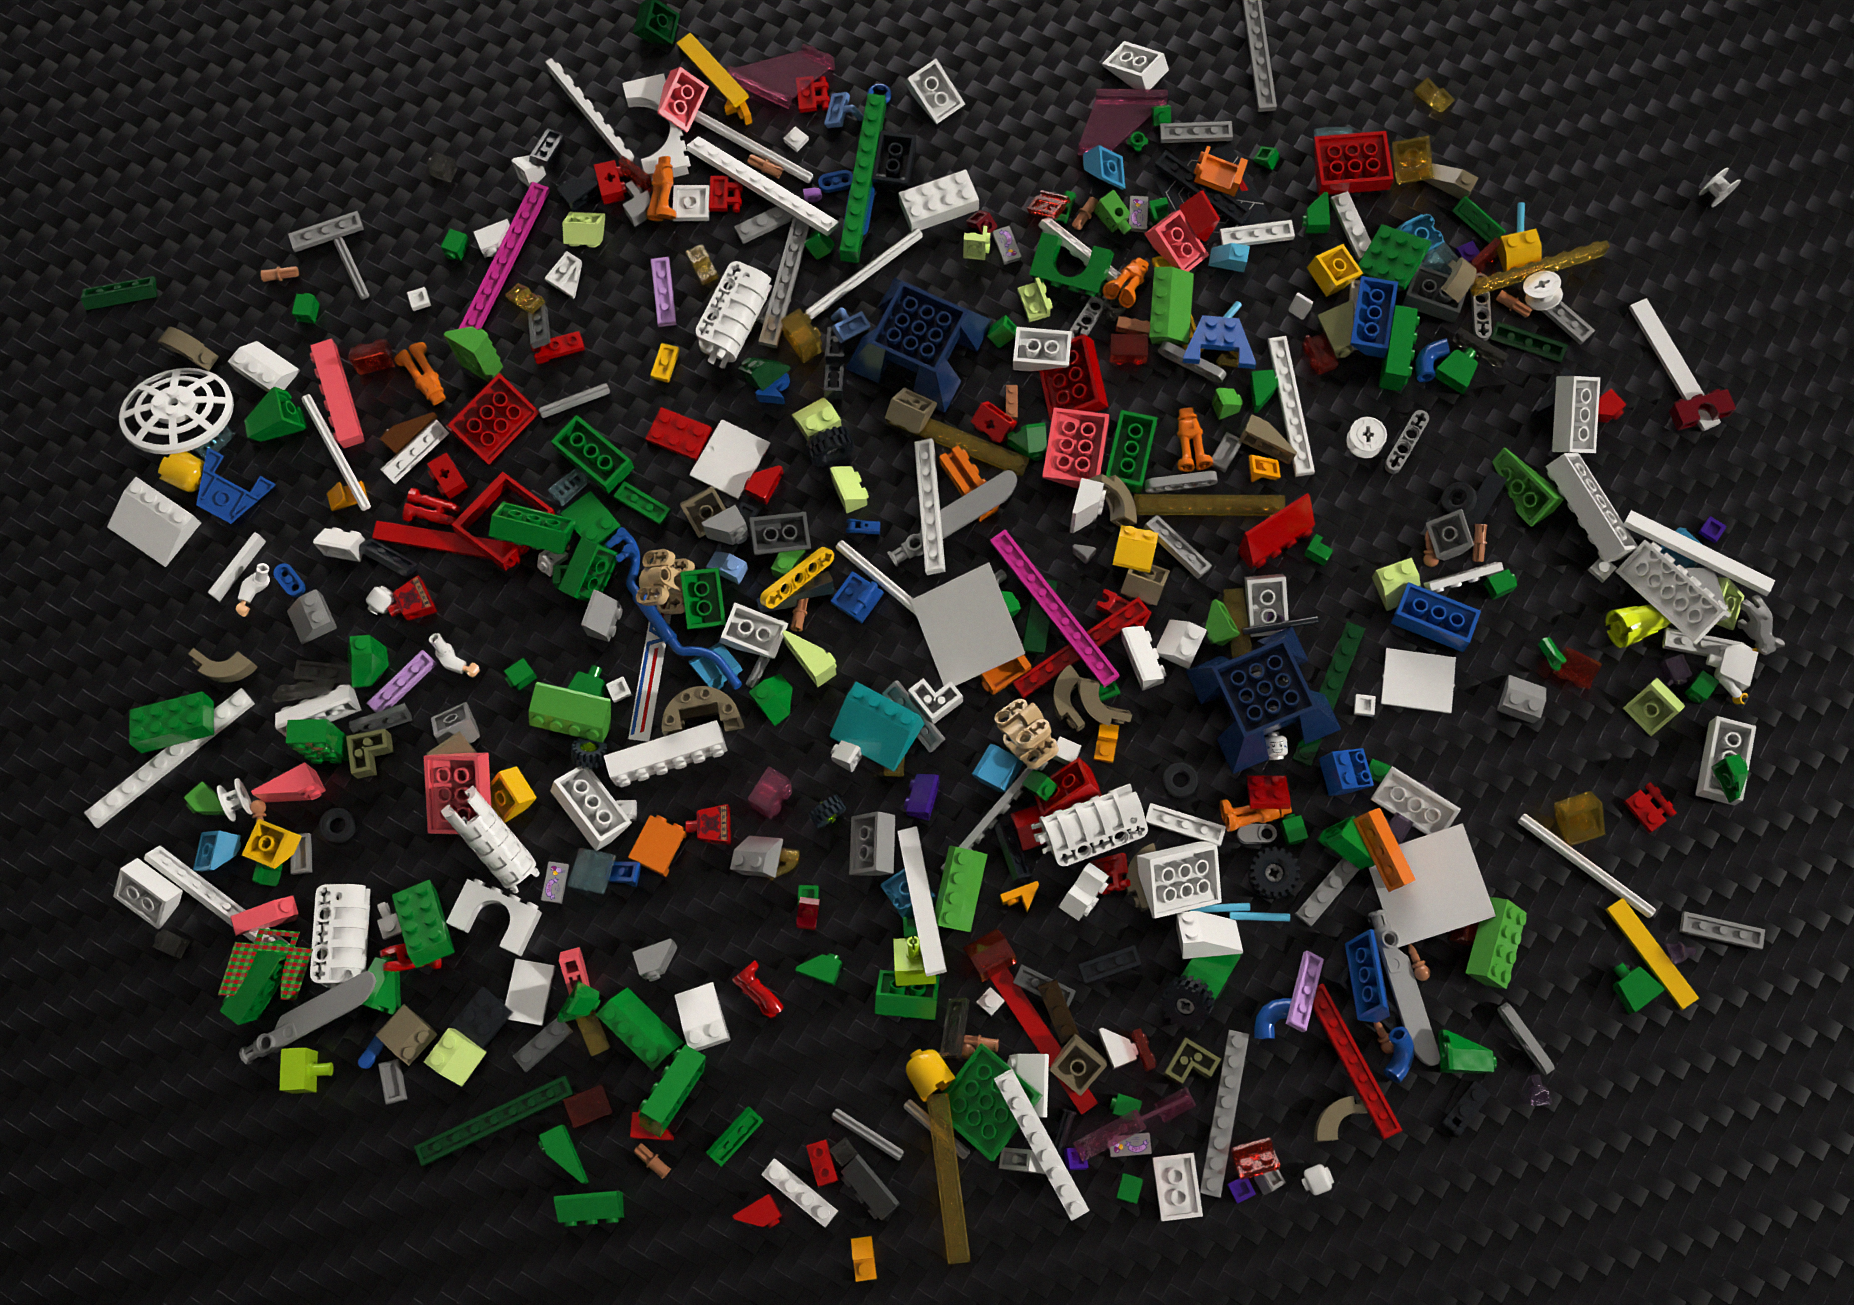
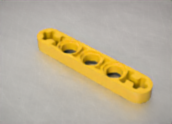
M825 547L816 550L764 590L760 596V603L768 608L776 607L829 566L834 559L833 551ZM813 562V569L809 571V565ZM800 573L799 580L795 582V576ZM786 584L785 591L781 593V587Z

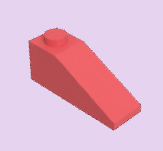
M289 896L232 915L230 918L235 936L257 931L259 928L265 929L296 921L299 913L294 896Z
M580 947L560 952L559 963L569 995L578 981L590 987Z

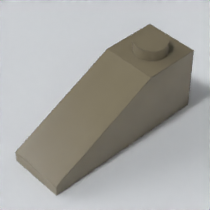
M1426 162L1418 175V178L1460 200L1464 196L1469 197L1478 180V177L1463 169Z
M1254 415L1250 416L1239 441L1284 463L1290 464L1297 451L1269 422Z

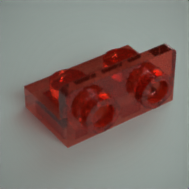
M1324 333L1312 338L1310 335L1305 336L1302 348L1304 353L1308 354L1310 366L1313 370L1315 369L1317 375L1338 368L1339 363Z
M1566 646L1561 653L1566 658V662L1561 664L1559 671L1554 670L1553 672L1559 678L1568 679L1580 688L1590 689L1592 681L1600 670L1602 663Z
M1270 1137L1244 1145L1241 1144L1231 1149L1233 1162L1241 1180L1280 1169V1163L1273 1149Z

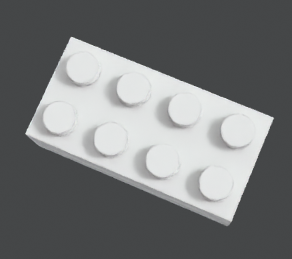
M967 170L899 192V204L911 232L916 228L923 230L979 210V198Z
M1719 716L1709 722L1696 789L1697 796L1734 806L1743 801L1746 781L1740 798L1729 803L1711 767L1728 756L1740 754L1741 758L1746 761L1747 770H1749L1756 726Z

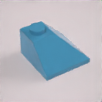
M1100 145L1083 153L1084 170L1122 190L1125 189L1123 156Z
M223 831L202 832L193 871L215 870L236 856L241 847V836Z

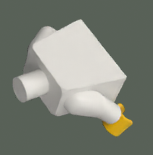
M1744 643L1728 646L1720 652L1719 656L1710 653L1706 660L1707 665L1716 667L1714 677L1732 695V700L1735 704H1744L1742 698L1748 697V694L1742 693V691L1750 687L1758 656L1757 648H1750Z

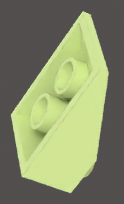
M786 630L782 632L785 644L817 687L837 675L835 669L837 667L835 664L836 660L830 652L826 653L824 649Z

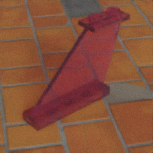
M803 44L801 51L738 68L729 65L726 71L742 88L789 109L792 105L791 100L829 69L834 70L835 63L834 57L830 54L818 51L813 46Z
M1096 89L1095 103L1078 144V155H1083V153L1098 145L1114 152V148L1152 115V107L1167 104L1168 90Z
M1185 1087L1155 1103L1157 1110L1140 1116L1137 1109L1074 1142L1073 1144L1082 1162L1146 1129L1144 1123L1159 1115L1163 1122H1166L1195 1107L1196 1104L1188 1088Z

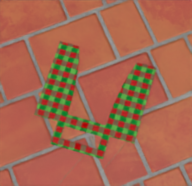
M259 928L254 944L234 943L218 995L234 996L251 968L257 950L287 953L281 979V999L296 1000L313 949L295 947L300 932ZM263 934L292 937L290 945L261 943Z

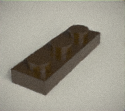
M1057 979L1039 985L1038 989L1060 1042L1069 1041L1074 1034L1080 1036Z

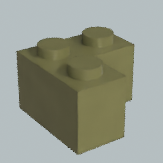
M386 729L346 736L351 774L357 779L377 775L374 756L393 753L391 734Z
M1185 1037L1163 1075L1180 1086L1184 1083L1191 1069L1209 1079L1221 1059Z

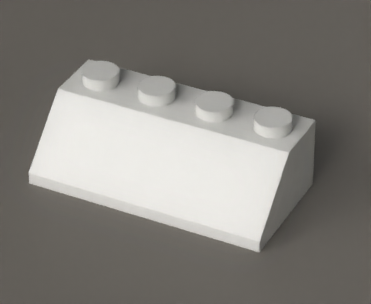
M1556 377L1552 452L1596 453L1600 377Z
M340 685L334 691L323 692L311 700L305 699L293 707L287 706L282 708L280 712L275 713L276 730L286 736L287 720L328 719L332 722L360 711L361 707L355 690L350 685Z
M582 766L577 767L553 782L551 793L595 851L611 843L632 823L589 767L585 769Z

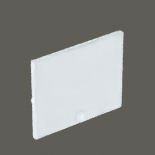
M721 420L689 475L739 500L745 489L746 480L752 477L768 450L770 442L749 433L747 430Z
M1386 648L1384 674L1382 675L1381 704L1451 714L1453 688L1455 687L1456 657Z

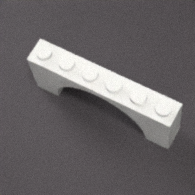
M664 73L622 83L628 107H648L658 111L663 86L666 82ZM668 121L670 123V133L662 148L653 155L641 159L647 184L652 183V177L656 169L655 165L658 164V157L662 156L671 157L670 164L673 165V177L689 174L687 167L691 165L689 157L684 156V151H687L685 141L680 140V136H683L682 130L670 121Z

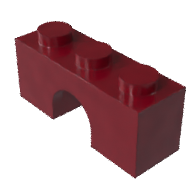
M1716 389L1704 396L1698 394L1690 400L1680 399L1674 402L1669 413L1677 431L1693 427L1699 422L1701 418L1698 410L1708 412L1712 421L1730 416L1736 410V407L1728 389L1721 391Z

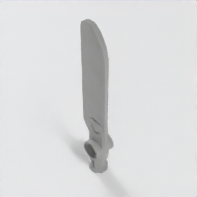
M1011 470L1004 471L941 509L943 539L1003 503L1016 487V474ZM922 528L920 533L910 535L901 544V547L893 552H887L896 567L903 560L911 559L924 553ZM915 542H920L919 547L912 548Z
M1382 909L1371 912L1368 916L1371 917L1374 925L1378 950L1386 970L1402 1025L1412 1037L1414 1055L1427 1066H1434L1439 1063L1440 1054L1410 959L1397 948L1399 937L1392 930L1391 925L1387 923L1385 917L1386 910Z
M370 971L362 972L285 1013L279 1018L274 1031L261 1034L252 1045L240 1048L239 1055L241 1060L245 1064H251L259 1056L264 1057L270 1053L279 1052L285 1045L357 1008L368 999L376 984L374 974Z

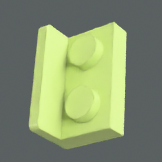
M987 226L983 227V235L964 233L963 258L985 260L986 253L990 251V233H987Z
M1039 277L1035 278V283L1018 288L1017 291L1029 322L1050 316V310L1053 308L1050 298L1046 297V286L1044 282L1041 283Z

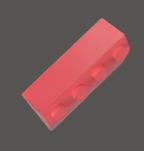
M1054 408L1042 478L1079 489L1081 478L1090 479L1102 474L1109 429V414Z
M454 753L424 756L428 833L458 834L443 816L441 810L449 804L461 819L465 817L470 821L477 814L468 803L469 797L465 793L472 785L491 806L489 754Z

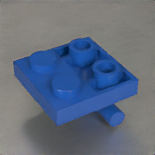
M852 571L832 598L831 604L860 623H863L884 592L878 588L876 582L872 581L870 583Z

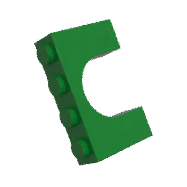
M1042 232L1029 273L1034 278L1033 281L1039 277L1041 283L1044 281L1050 282V285L1056 288L1065 286L1068 287L1067 290L1078 293L1080 290L1090 297L1101 296L1114 253L1109 249L1093 246L1086 269L1078 276L1065 277L1057 269V257L1063 240L1059 236Z

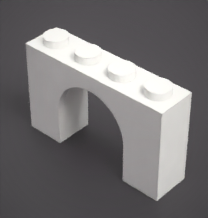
M467 879L446 923L469 933L477 914L482 908L489 904H502L509 911L510 924L499 946L509 952L522 956L542 913L537 910L539 906L531 902H527V904L521 903V898L512 894L507 897L502 894V890L494 886L491 889L484 887L486 883L478 879H474V881Z

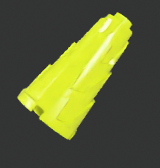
M1652 604L1615 609L1608 612L1606 616V626H1611V630H1608L1607 633L1611 641L1619 648L1634 644L1671 624Z

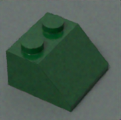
M645 0L640 3L633 34L646 42L671 46L674 42L680 14L659 0Z
M755 357L745 359L738 368L748 384L761 391H764L791 369L789 365L779 361Z

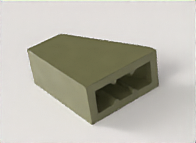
M1352 300L1318 315L1319 324L1336 359L1347 357L1354 350V347L1350 345L1355 317Z

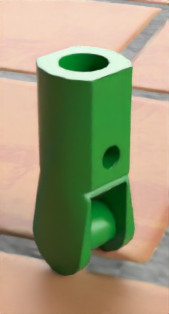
M1065 191L1055 221L1060 220L1067 224L1076 199L1074 192Z
M1543 638L1538 645L1547 657L1551 668L1559 671L1561 664L1566 662V658L1561 654L1551 638Z

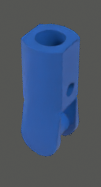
M847 519V533L880 534L879 521ZM861 525V528H855V526Z
M376 1035L358 1060L361 1068H370L385 1047V1044Z

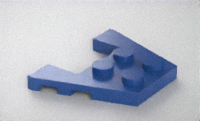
M1202 315L1183 356L1182 363L1199 364L1200 349L1238 352V367L1255 369L1256 361L1240 319Z
M208 448L196 505L232 524L274 488L276 484L260 476L251 492L244 490L215 474L224 456Z

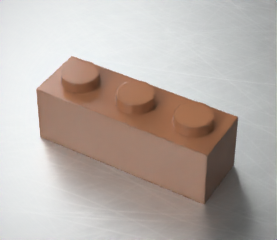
M1119 316L1116 331L1149 338L1150 322Z
M1006 385V414L1016 421L1018 419V385Z

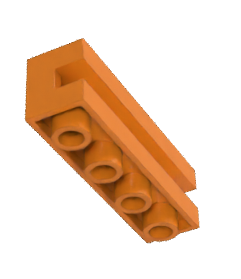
M957 445L952 448L950 454L944 453L940 455L939 463L963 497L987 481L984 478H980L978 475L979 470L975 464L969 462L967 452L964 449L961 450ZM999 505L977 518L978 521L981 522L997 512Z
M1380 808L1353 819L1388 892L1416 880Z

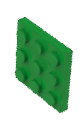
M1381 224L1358 266L1363 272V276L1398 282L1397 288L1406 290L1432 244L1430 240Z

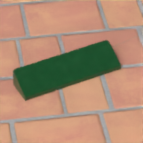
M151 276L83 289L81 302L86 310L154 298L157 297L156 278Z
M1499 321L1495 322L1490 336L1491 340L1558 362L1562 361L1568 346L1565 343Z
M1045 579L1055 592L1057 581ZM1032 595L1022 646L1024 651L1040 655L1045 652L1050 618Z

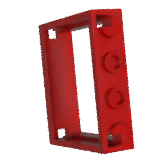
M502 472L454 521L452 526L456 534L506 571L509 567H513L516 564L517 558L521 554H525L530 546L515 545L502 559L466 530L506 488L536 510L554 515L555 513L551 507Z

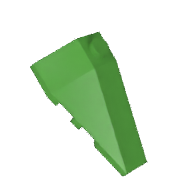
M1503 448L1492 461L1497 473L1507 479L1505 482L1509 491L1507 493L1513 499L1517 513L1530 526H1534L1553 513L1565 499L1553 485L1508 449Z

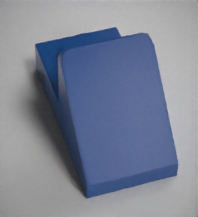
M785 373L764 391L757 390L755 392L757 400L759 402L784 404V397L779 391H783L788 387L790 383L789 375Z
M611 861L606 881L626 883L637 887L641 864L639 862Z

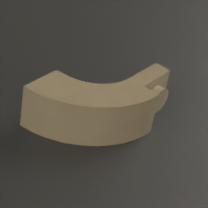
M1462 256L1457 262L1452 260L1448 264L1452 272L1448 280L1441 287L1456 302H1459L1466 294L1477 272L1476 268Z
M168 327L158 340V343L171 352L185 356L206 371H209L219 358L218 355L206 348L203 343L173 327Z
M1099 474L1089 479L1104 483L1103 490H1106L1105 499L1109 505L1111 522L1120 527L1121 525L1130 526L1137 524L1136 508L1132 495L1120 478L1116 475L1107 477Z
M194 648L189 652V655L194 658L192 662L200 667L198 671L207 678L217 682L238 681L257 669L253 662L238 651L230 659L222 662L211 661Z
M1068 665L1056 681L1053 705L1059 720L1061 721L1067 717L1068 725L1079 732L1084 728L1085 722L1074 709L1070 700L1072 691L1077 687L1079 676L1073 667Z
M1078 677L1077 688L1079 698L1087 712L1095 720L1109 726L1111 719L1122 724L1125 721L1131 722L1132 714L1129 710L1110 707L1100 701V684L1098 681Z
M1154 843L1145 846L1133 857L1128 867V873L1125 876V879H1129L1131 882V886L1125 888L1126 894H1135V896H1132L1136 908L1139 907L1140 912L1148 910L1149 905L1138 874L1137 855L1155 852Z
M1350 1096L1330 1104L1317 1120L1314 1130V1142L1338 1140V1127L1344 1117L1349 1114L1368 1113L1362 1100H1357V1104H1355L1354 1096Z

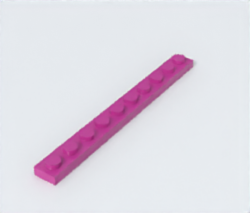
M535 182L531 183L459 329L471 326L477 330L482 328L550 192L549 187Z
M1004 530L992 538L990 543L1100 684L1105 688L1120 677L1119 673L1009 533Z

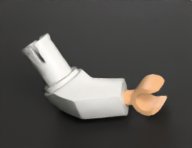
M258 564L256 573L250 575L242 582L238 600L241 603L236 606V611L243 617L250 610L245 604H250L255 594L265 589L270 582V577L268 576L269 566L267 564Z
M439 633L430 636L429 642L436 650L435 655L446 669L463 674L465 671L470 677L476 676L480 671L475 663H471L467 667L466 661L456 657L452 646L449 643H445Z

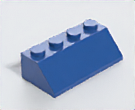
M1361 276L1350 345L1365 355L1384 358L1386 355L1398 282Z
M1408 582L1397 605L1391 624L1464 652L1471 641L1481 611Z
M1370 929L1346 942L1345 948L1357 1019L1378 1023L1389 1017L1390 1013L1374 930Z

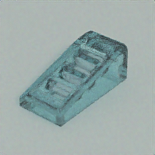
M225 426L222 430L224 433L217 435L218 441L215 438L210 440L214 443L213 447L207 442L194 450L205 459L206 451L203 449L204 446L218 452L233 438L235 433L228 426Z
M575 468L553 484L548 491L563 506L590 480L578 468ZM577 475L582 481L578 482L574 477ZM570 480L576 484L574 487L569 483ZM566 485L570 490L567 491L564 486Z

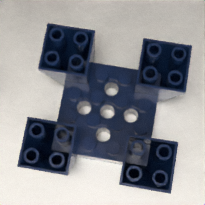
M895 277L879 305V309L885 311L880 323L874 330L862 337L846 369L879 384L890 362L896 363L917 373L913 392L937 402L935 409L945 413L961 384V380L947 361L956 343L977 352L993 320L941 299Z
M1293 627L1258 640L1259 649L1229 660L1219 656L1186 670L1200 704L1203 705L1222 697L1234 723L1217 738L1232 774L1269 760L1264 735L1295 723L1305 745L1341 730L1325 694L1309 690L1298 665L1308 662V658ZM1256 670L1259 671L1261 675L1254 676L1251 674V672ZM1283 680L1287 682V685L1280 686L1277 682ZM1267 688L1269 692L1264 694L1259 689ZM1243 695H1248L1251 698V700L1244 701L1241 699V697ZM1274 705L1277 707V710L1270 711L1267 707Z

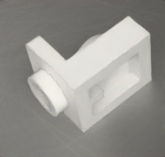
M544 550L538 556L537 567L551 577L553 575V565H560L567 560L568 553L553 554L548 550Z

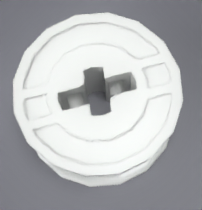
M1729 168L1720 171L1699 192V195H1703L1710 191L1716 197L1711 207L1724 200L1741 181L1736 180L1730 184L1724 179Z
M1539 271L1527 277L1523 285L1526 293V304L1535 310H1548L1558 305L1563 297V292L1560 288V277L1551 271Z
M1362 417L1352 424L1347 434V447L1357 457L1372 458L1381 451L1386 442V428L1376 418ZM1365 433H1367V439L1369 440L1368 442H1366V436H1364Z
M238 778L234 780L235 790L226 792L221 785L217 786L220 804L232 822L236 820L235 810L243 807L248 814H252L249 794Z

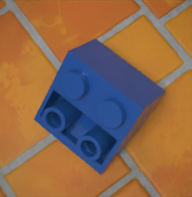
M1363 748L1334 751L1319 758L1329 796L1347 794L1374 786Z

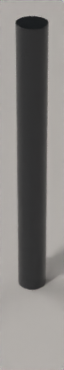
M1318 616L1245 627L1242 628V634L1244 636L1287 629L1289 627L1317 624L1319 619Z

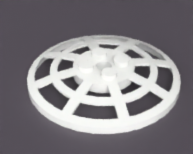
M195 368L165 371L146 379L129 393L120 409V427L127 440L143 451L154 454L186 452L209 442L225 428L233 413V396L225 381L209 371ZM180 374H199L206 377L198 379L190 376H180ZM179 380L194 382L188 387L178 386ZM213 380L218 381L224 389L225 397H214L211 388L206 383ZM170 382V387L161 391L155 389L164 383ZM201 386L206 391L207 396L196 397L193 391ZM140 391H143L137 399L135 407L126 411L132 399ZM147 394L154 396L151 403L141 405ZM198 403H207L200 415L195 412ZM214 403L225 404L222 415L214 425L205 420L210 414ZM151 410L153 416L145 422L140 412ZM135 415L138 424L142 427L136 436L128 430L124 418ZM188 418L193 420L186 425L177 427V423L183 422ZM159 421L169 424V429L153 427V425ZM197 425L207 430L194 439L178 443V433L188 431ZM147 432L169 435L170 444H152L144 442L142 439Z

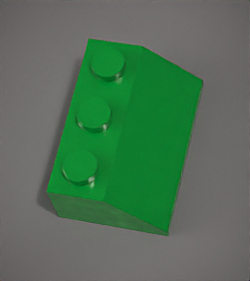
M581 537L558 589L572 597L589 602L593 590H598L601 593L604 592L617 563L615 557L619 553Z
M719 568L680 572L687 629L724 627L726 621Z
M880 970L876 991L875 1014L935 1020L940 976L936 975V984L896 986L895 971Z
M610 1191L554 1196L558 1223H564V1227L577 1226L579 1221H585V1225L598 1224V1220L606 1219V1223L618 1222V1218H624L623 1192Z

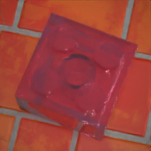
M768 766L747 799L751 808L769 819H772L773 815L777 816L782 808L780 804L784 799L787 800L792 792L790 780Z

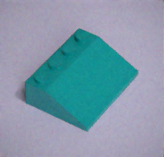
M855 682L844 700L830 737L838 742L842 740L859 746L863 756L895 772L925 723L920 715Z

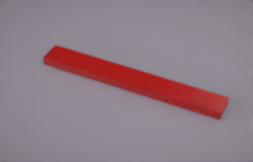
M376 521L372 538L376 541L489 559L456 533ZM475 537L502 559L516 545L511 542ZM521 555L517 558L516 564L520 563Z
M1137 597L1086 633L1099 648L1120 634L1122 628L1132 626L1148 615L1150 611L1140 597ZM1068 644L1013 681L1012 684L1024 699L1060 675L1068 665L1073 666L1082 659L1072 646Z
M1006 967L992 976L990 980L1039 1053L1049 1054L1048 1066L1050 1068L1062 1048L1021 987L1013 983L1014 977ZM1055 1075L1081 1115L1098 1104L1088 1088L1080 1096Z
M1323 983L1318 985L1312 1008L1381 1138L1385 1140L1402 1132V1128Z

